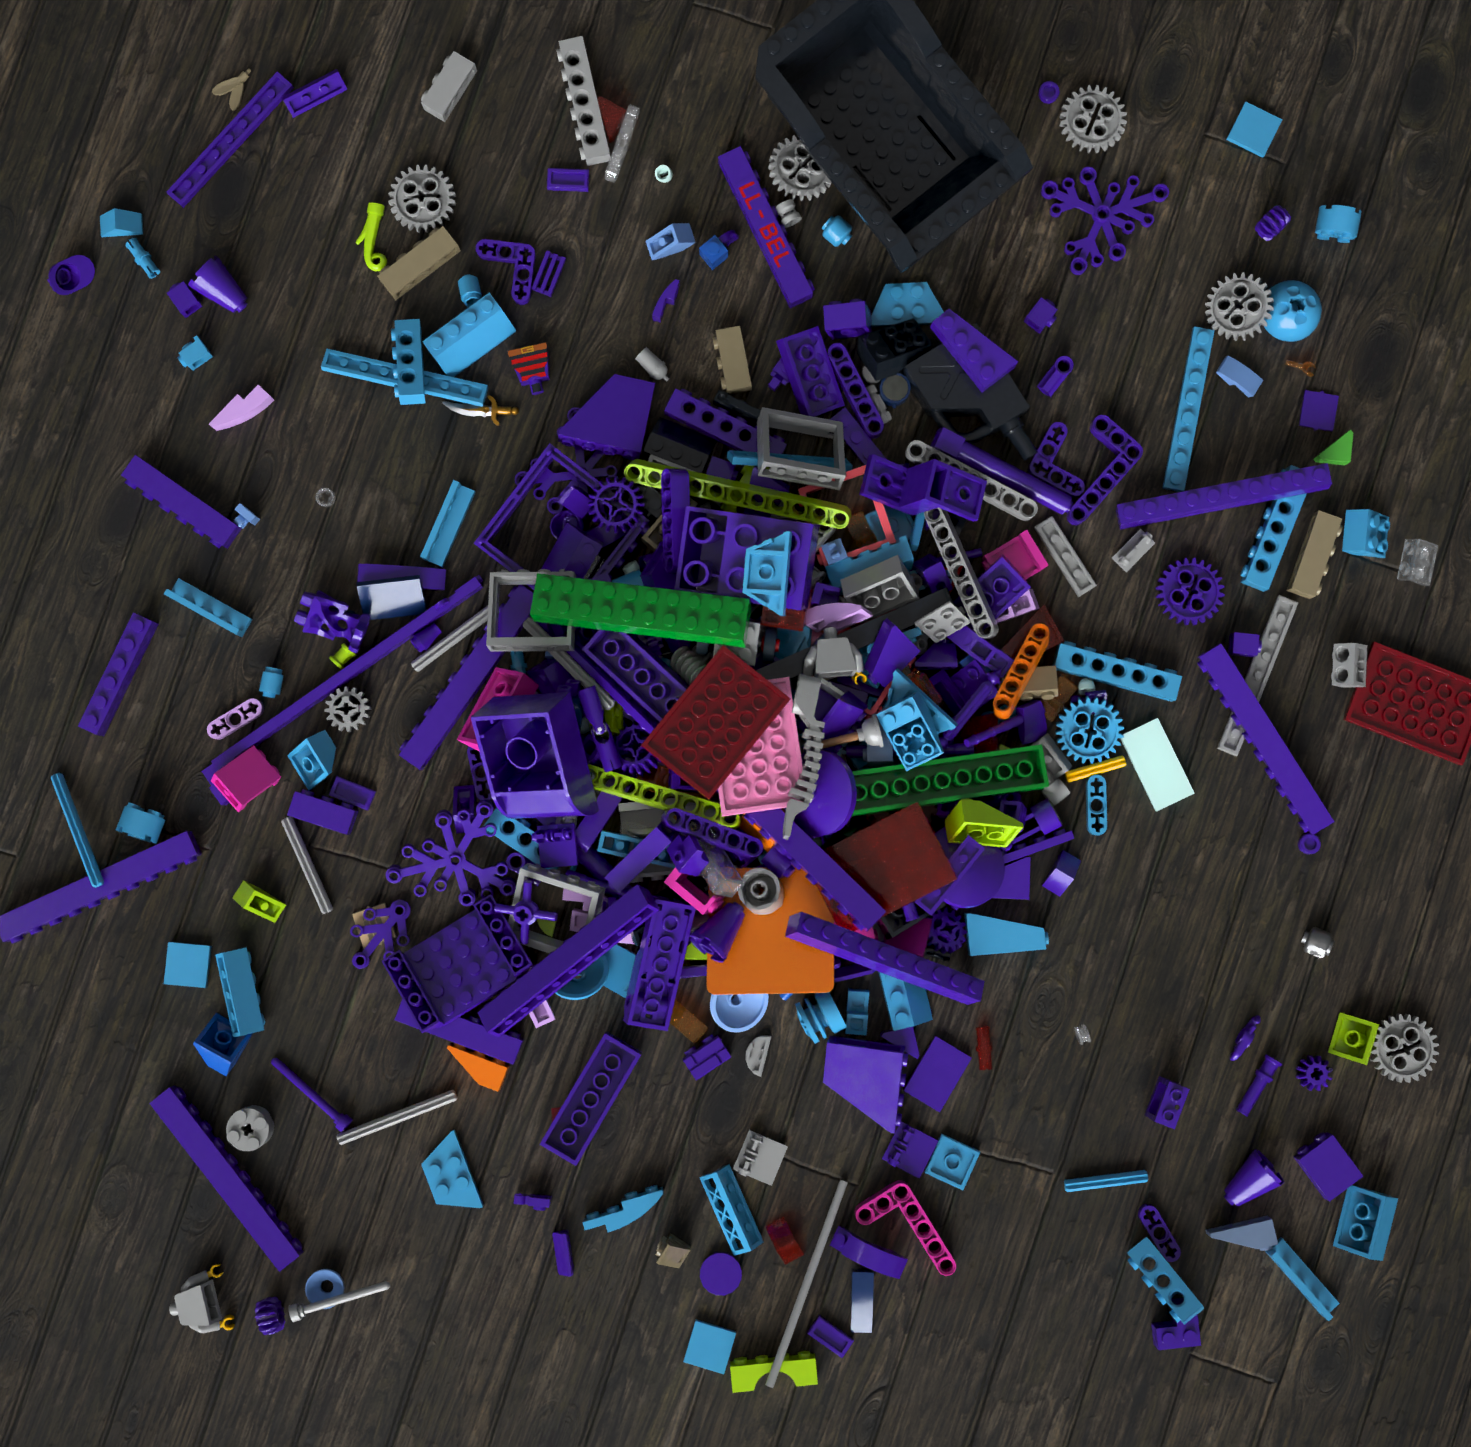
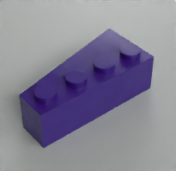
M946 310L932 321L930 326L932 331L982 393L1016 367L1018 363L1016 359L952 310Z

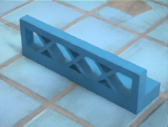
M453 480L420 555L423 560L443 568L476 493L474 490L462 486L458 481Z
M178 578L172 590L166 589L164 595L240 637H243L253 620Z
M730 1164L719 1168L715 1172L699 1177L733 1255L750 1252L764 1243ZM713 1178L716 1189L711 1186L708 1179ZM718 1198L723 1201L724 1208L719 1205ZM727 1218L732 1221L733 1228L728 1225ZM735 1238L741 1241L742 1248H738Z
M1280 1237L1277 1240L1278 1245L1272 1246V1249L1265 1252L1320 1315L1330 1321L1333 1318L1330 1312L1340 1303L1284 1239Z

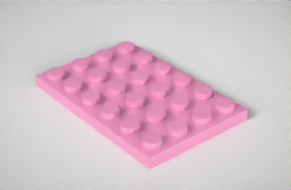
M789 677L768 680L791 698V700L719 787L722 817L786 808L790 798L801 801L788 796L791 787H795V783L803 770L795 714L792 713L793 699Z

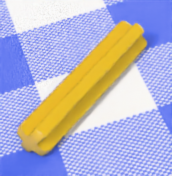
M1118 756L1065 772L1067 782L1076 781L1126 766V760L1124 756Z

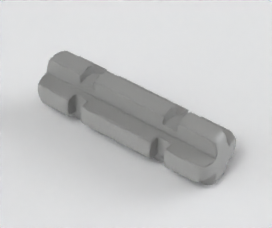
M869 385L866 389L883 424L892 419L889 411H886L887 407L880 394L877 395L876 392L878 390L875 385Z

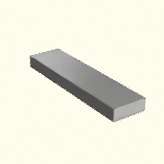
M1053 516L1034 527L1078 597L1097 586Z

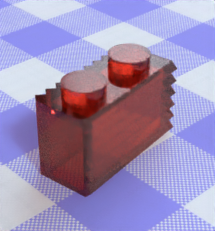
M763 606L760 625L803 631L807 610L786 608L785 616H780L768 607Z

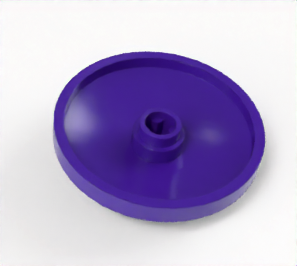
M821 750L820 752L822 757L819 764L821 765L816 773L819 776L816 783H814L817 786L814 793H812L814 794L813 801L809 803V807L806 810L798 813L794 818V822L806 834L812 836L831 835L842 829L850 820L856 805V782L850 767L839 755L828 750ZM807 751L801 753L802 766L805 764L806 759H804V755Z
M946 827L937 831L928 840L923 850L921 864L927 885H929L961 845L960 843H948ZM983 846L985 850L943 902L954 907L972 908L990 900L998 892L1004 879L1005 866L1000 848Z

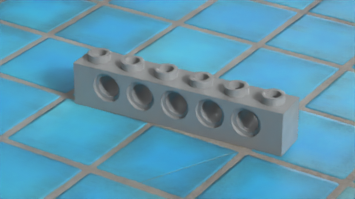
M583 36L558 41L560 49H556L559 62L563 61L564 68L561 69L563 82L568 81L569 88L565 89L568 101L572 100L573 108H570L572 121L577 120L578 127L574 128L577 140L582 141L583 146L579 148L581 159H586L587 166L611 161ZM574 59L579 61L576 65L569 64ZM576 79L583 80V83L580 85H575L573 82ZM580 99L588 100L584 105L578 103ZM586 118L593 120L590 124L582 123ZM589 138H596L597 142L588 144L587 140Z

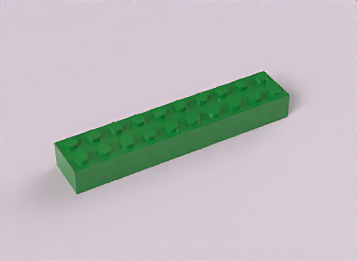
M537 573L530 615L534 622L745 648L752 606L750 599Z
M1042 744L929 760L908 771L905 770L903 764L852 771L856 782L857 799L851 817L956 802L966 798L977 799L1044 789L1049 787Z

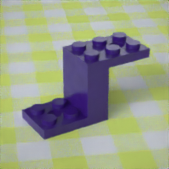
M871 454L868 456L859 495L911 516L939 507L974 522L978 521L987 481L936 459L906 468ZM881 476H884L887 480L886 487L881 484ZM961 489L966 493L965 500L960 496Z

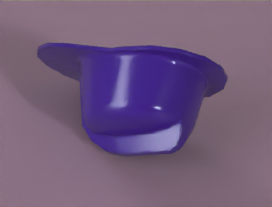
M71 256L55 263L50 268L47 281L57 294H72L91 283L95 274L94 264L86 256Z

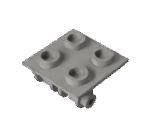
M949 601L914 623L937 643L962 629L971 621L964 615L966 612L962 606L958 608Z
M749 1130L733 1170L738 1171L740 1175L752 1177L772 1186L788 1146Z

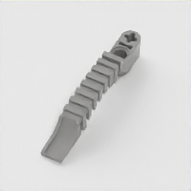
M800 674L798 678L792 713L798 714L808 729H805L802 738L809 740L804 743L803 748L807 749V753L804 755L806 761L802 767L804 770L800 773L795 787H791L788 793L789 797L801 801L790 798L787 803L783 824V839L786 840L791 835L795 816L809 807V803L813 801L814 794L812 793H814L817 786L814 783L818 780L819 774L816 773L820 769L821 764H819V761L822 757L820 752L824 744L821 742L824 739L825 733L821 731L825 726V722L817 721L814 717L821 678Z

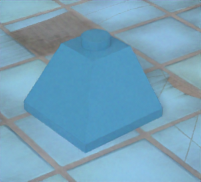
M324 730L306 738L287 755L309 791L332 773L336 747L331 737Z

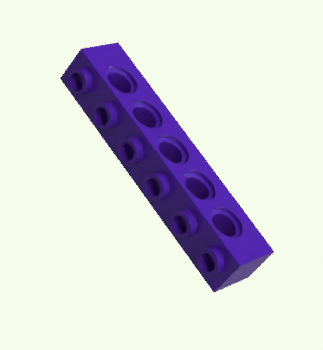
M675 388L664 410L666 416L736 451L757 452V426L752 427L748 425V422L737 416L734 418L730 416L729 412L721 407L716 409L710 406L711 403L703 398L698 400L692 397V393L685 389L678 390ZM693 405L695 411L690 414L686 413L684 407ZM705 414H711L714 419L712 422L706 423L702 420V417ZM724 423H729L732 426V430L724 432L721 430V426ZM746 432L750 434L751 438L748 441H742L739 436L741 433ZM769 435L770 453L784 454L787 448V444L784 443L785 440L777 435L773 437Z

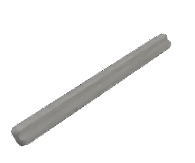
M529 617L523 622V627L533 637H551L537 622H534L533 618ZM548 651L576 680L581 681V685L584 688L595 685L601 704L606 710H610L615 705V700L566 651Z
M454 1090L447 1091L337 1134V1140L340 1145L454 1102L457 1100L456 1092Z

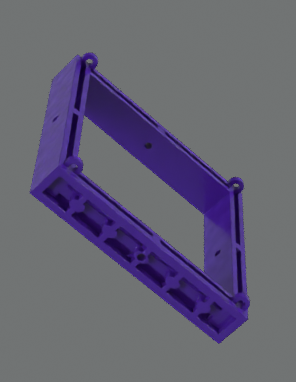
M550 443L474 542L477 547L510 572H517V570L524 568L494 546L491 541L553 460H556L589 487H596L598 490L602 488L597 479ZM609 489L602 497L612 498L615 493ZM616 499L615 502L613 500L611 503L618 509L623 507L619 503V499ZM623 512L627 516L631 514L629 512ZM636 514L635 517L640 522L634 523V528L628 531L594 577L607 572L610 579H612L613 576L610 574L615 568L617 570L620 569L625 562L623 557L627 552H633L638 545L636 540L640 535L644 536L651 527L649 523L651 521L643 515ZM528 585L533 590L535 589V585Z

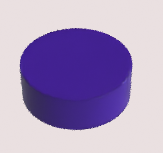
M1044 82L1038 91L1039 99L1046 104L1055 102L1060 93L1059 87L1055 82Z
M1303 834L1298 840V847L1305 854H1314L1320 849L1321 842L1315 834Z

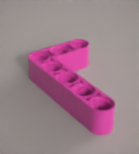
M894 1181L856 1206L855 1216L862 1225L871 1224L899 1206L940 1274L949 1276L955 1272L956 1263L905 1181ZM899 1186L906 1188V1192L902 1196L895 1194V1190ZM882 1197L888 1199V1204L885 1207L877 1205V1201ZM911 1204L917 1206V1211L914 1214L906 1212L907 1207ZM862 1209H868L870 1215L864 1219L859 1216V1212ZM927 1223L929 1225L926 1232H919V1224ZM933 1241L940 1243L939 1248L935 1251L929 1249V1245ZM945 1259L951 1261V1265L947 1269L940 1267L941 1262Z

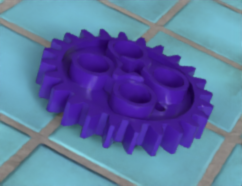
M1184 558L1182 564L1177 560L1175 561V567L1171 564L1167 566L1169 572L1162 571V575L1165 578L1157 580L1162 584V586L1155 588L1161 591V594L1156 596V598L1162 599L1158 606L1166 607L1162 612L1163 614L1168 611L1170 612L1168 619L1177 617V624L1182 619L1185 626L1189 624L1190 620L1193 626L1197 625L1198 619L1201 623L1206 622L1205 616L1211 619L1213 617L1211 612L1217 613L1219 611L1215 605L1220 606L1223 604L1218 600V598L1225 596V594L1219 592L1220 589L1224 588V585H1218L1222 577L1215 578V574L1218 571L1214 570L1211 572V564L1204 567V560H1201L1198 564H1196V558L1191 559L1190 563L1187 558ZM1181 573L1188 576V583L1181 582ZM1194 575H1197V580L1191 589V592L1194 594L1188 597L1189 592L1186 589L1192 586ZM1200 581L1207 583V591L1200 589ZM1173 592L1181 596L1179 603L1172 599ZM1188 597L1187 603H1186V608L1183 609V608H1182L1183 603L1185 602L1186 598ZM1193 600H1197L1200 603L1199 610L1193 609Z

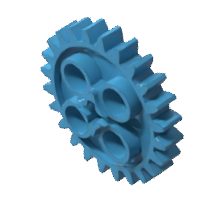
M1086 696L1085 702H1082L1078 697V704L1076 705L1070 701V709L1063 707L1066 714L1058 715L1062 722L1055 723L1056 726L1061 728L1055 731L1056 735H1061V737L1057 738L1058 743H1063L1060 747L1061 750L1068 749L1066 752L1067 756L1074 754V761L1081 757L1083 764L1086 762V759H1089L1090 763L1093 764L1094 758L1102 762L1101 756L1103 755L1109 759V751L1116 753L1113 746H1121L1117 738H1124V735L1119 732L1124 729V726L1118 725L1123 719L1122 717H1116L1119 711H1111L1113 709L1112 703L1105 706V699L1098 703L1097 696L1093 698V701H1090L1089 697ZM1095 712L1091 724L1094 731H1090L1088 747L1085 748L1084 745L1086 743L1088 736L1085 729H1089L1091 713ZM1084 713L1087 715L1084 722L1076 721L1078 714ZM1101 717L1107 718V723L1104 726L1097 725V720ZM1075 734L1082 735V740L1078 743L1072 741V737ZM1097 737L1103 739V743L1100 746L1092 745L1093 740Z

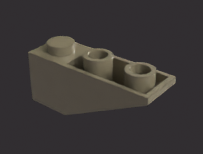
M669 1233L667 1237L663 1235L657 1245L656 1263L680 1268L691 1251V1246L672 1233Z

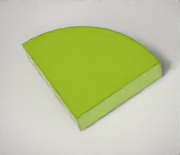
M537 918L540 929L546 935L553 937L557 921Z

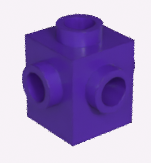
M588 733L582 742L587 763L590 765L596 764L602 768L603 766L593 737ZM601 736L596 738L599 742L607 741Z

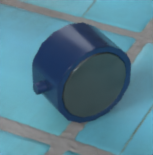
M901 373L882 379L879 386V394L886 405L892 406L893 409L905 403L911 390L909 380Z

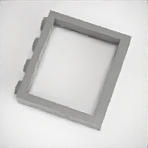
M762 407L757 420L758 476L840 490L846 477L843 422ZM769 427L833 439L834 468L770 456Z
M502 569L500 572H490L486 646L490 652L574 651V626H567V637L497 636L500 585H535L537 573L577 578L575 573L565 571V569H560L559 572H551L547 569H540L538 572H530L525 569L517 570V572H509Z
M527 863L520 868L512 906L523 900V883L530 877L592 897L585 925L589 924L600 913L606 888L595 884L594 881H582L578 876H567L561 874L557 869H545L538 863L535 865ZM510 914L508 923L520 942L521 927H518L514 916ZM529 930V943L522 945L550 953L559 948L564 941Z

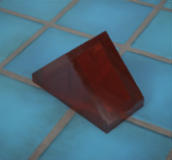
M600 96L597 97L599 109L609 143H612L627 119V111Z
M784 1216L765 1226L776 1251L785 1265L804 1255Z

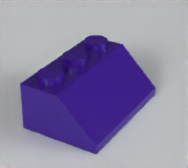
M567 522L541 569H547L551 572H559L560 569H565V571L574 572L577 578L584 579L604 542Z
M848 690L837 700L822 720V722H825V726L821 731L825 733L823 740L853 733L855 731L852 728L856 722L860 724L866 717L867 713L864 711L868 705ZM836 745L824 748L822 750H828L837 754L839 750L842 748V745Z

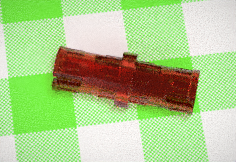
M989 1026L976 1027L978 1044L976 1051H978L979 1070H992L991 1050L993 1049L992 1045H990Z

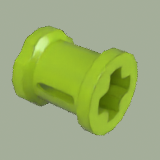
M345 643L341 645L342 647L334 656L329 657L341 670L345 668L344 666L352 657L357 655L348 650L349 647Z

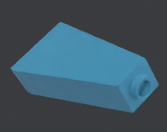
M964 913L969 956L1045 950L1046 944H1049L1048 932H1044V928Z

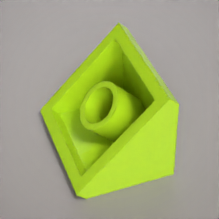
M1340 1012L1328 1053L1367 1065L1379 1024Z

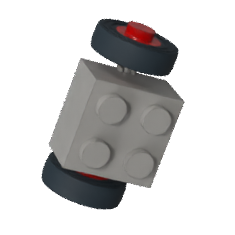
M749 620L745 648L724 646L748 665L755 666L757 648H760L761 645L760 650L763 653L762 662L771 664L774 661V653L779 651L780 639H776L777 626L767 625L765 635L761 641L759 639L761 622ZM697 642V654L707 655L711 643ZM714 644L713 657L723 645Z

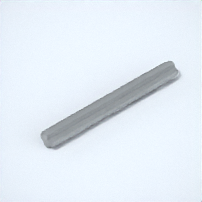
M488 605L413 660L411 665L415 671L422 670L488 620Z
M290 816L281 820V823L318 906L323 914L331 912L333 910L332 904L294 819Z

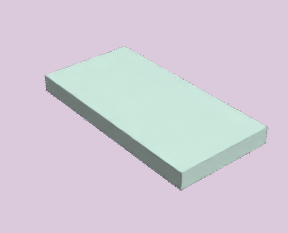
M1158 718L1123 734L1124 738L1120 739L1155 811H1159L1194 794Z

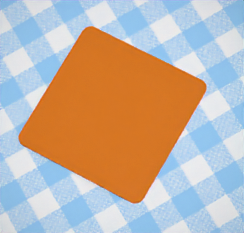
M760 867V868H764V869H766V870L771 871V870L768 869L767 867ZM754 868L722 869L721 875L709 873V897L711 898L713 895L723 892L726 896L723 898L725 903L721 908L727 903L733 904L736 902L744 908L743 912L745 914L723 963L716 962L710 959L712 955L707 953V990L713 995L827 993L833 989L834 955L785 937L789 916L799 912L807 913L834 924V900L831 899L829 901L821 893L823 889L817 883L815 885L810 883L805 877L807 873L802 868L800 870L795 868V871L788 878L779 879L784 887L783 904L775 912L768 915L752 913L742 903L738 895L739 882H741L746 872ZM763 888L760 889L759 895L763 894ZM714 911L713 913H708V915L712 917L717 912Z

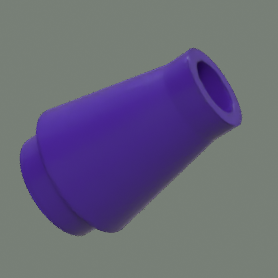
M433 623L431 626L412 635L413 638L410 639V642L421 653L423 650L427 651L442 632Z

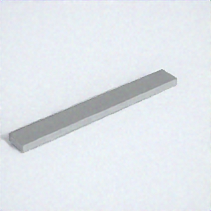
M1278 595L1260 638L1262 641L1261 652L1258 653V656L1253 657L1244 679L1258 702L1299 603L1281 595ZM1231 711L1217 749L1233 756H1238L1244 741L1242 733L1245 731L1241 725L1236 726L1231 718L1233 714Z

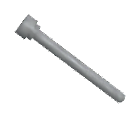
M384 1281L307 1305L295 1303L289 1305V1315L292 1322L302 1320L307 1313L388 1290L390 1283Z

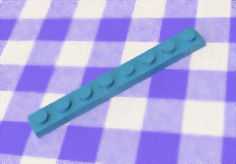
M1195 326L1192 328L1162 489L1178 492L1185 490L1215 330Z
M326 349L321 364L322 371L393 387L398 384V378L394 379L393 366H397V364ZM424 371L425 394L483 407L488 385ZM407 379L404 382L409 383L412 382L413 379Z

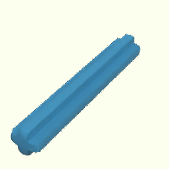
M1140 1170L1068 1179L1064 1181V1188L1066 1192L1144 1183L1148 1182L1147 1171Z

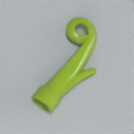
M370 202L367 208V220L360 236L356 240V244H360L364 240V258L367 266L373 271H381L386 266L387 259L385 255L381 253L373 254L385 206ZM380 258V263L375 265L373 261Z

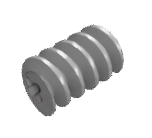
M682 646L677 649L670 660L672 669L688 685H691L706 666L688 646Z

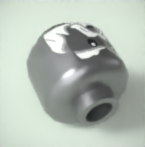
M1317 927L1312 928L1310 932L1305 931L1301 943L1305 944L1304 951L1318 958H1323L1325 955L1329 956L1335 940H1332L1331 933Z

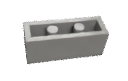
M453 51L451 56H447L443 63V69L432 80L433 85L429 91L426 90L422 95L421 104L424 110L446 122L477 72L475 63Z

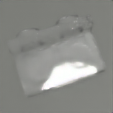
M1406 539L1397 579L1401 581L1409 580L1423 586H1430L1438 545L1422 539Z

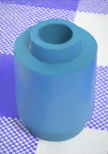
M467 274L459 279L458 286L461 300L466 306L470 307L482 298L478 278Z
M266 667L265 672L263 671L259 691L263 692L264 697L275 698L276 695H280L284 677L282 675L283 670Z

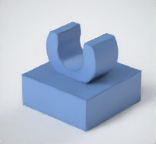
M241 503L235 508L240 515L233 522L242 529L248 522L253 525L259 522L260 518Z
M841 538L821 545L828 565L848 558Z

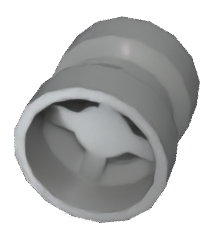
M793 199L786 200L775 207L785 228L797 224L802 219L800 213L795 210L796 205Z

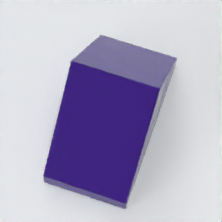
M1062 850L1042 887L1060 897L1074 880L1081 860Z
M913 1027L896 1031L890 1029L881 1032V1037L894 1045L905 1046V1052L916 1059L919 1058L920 1055Z

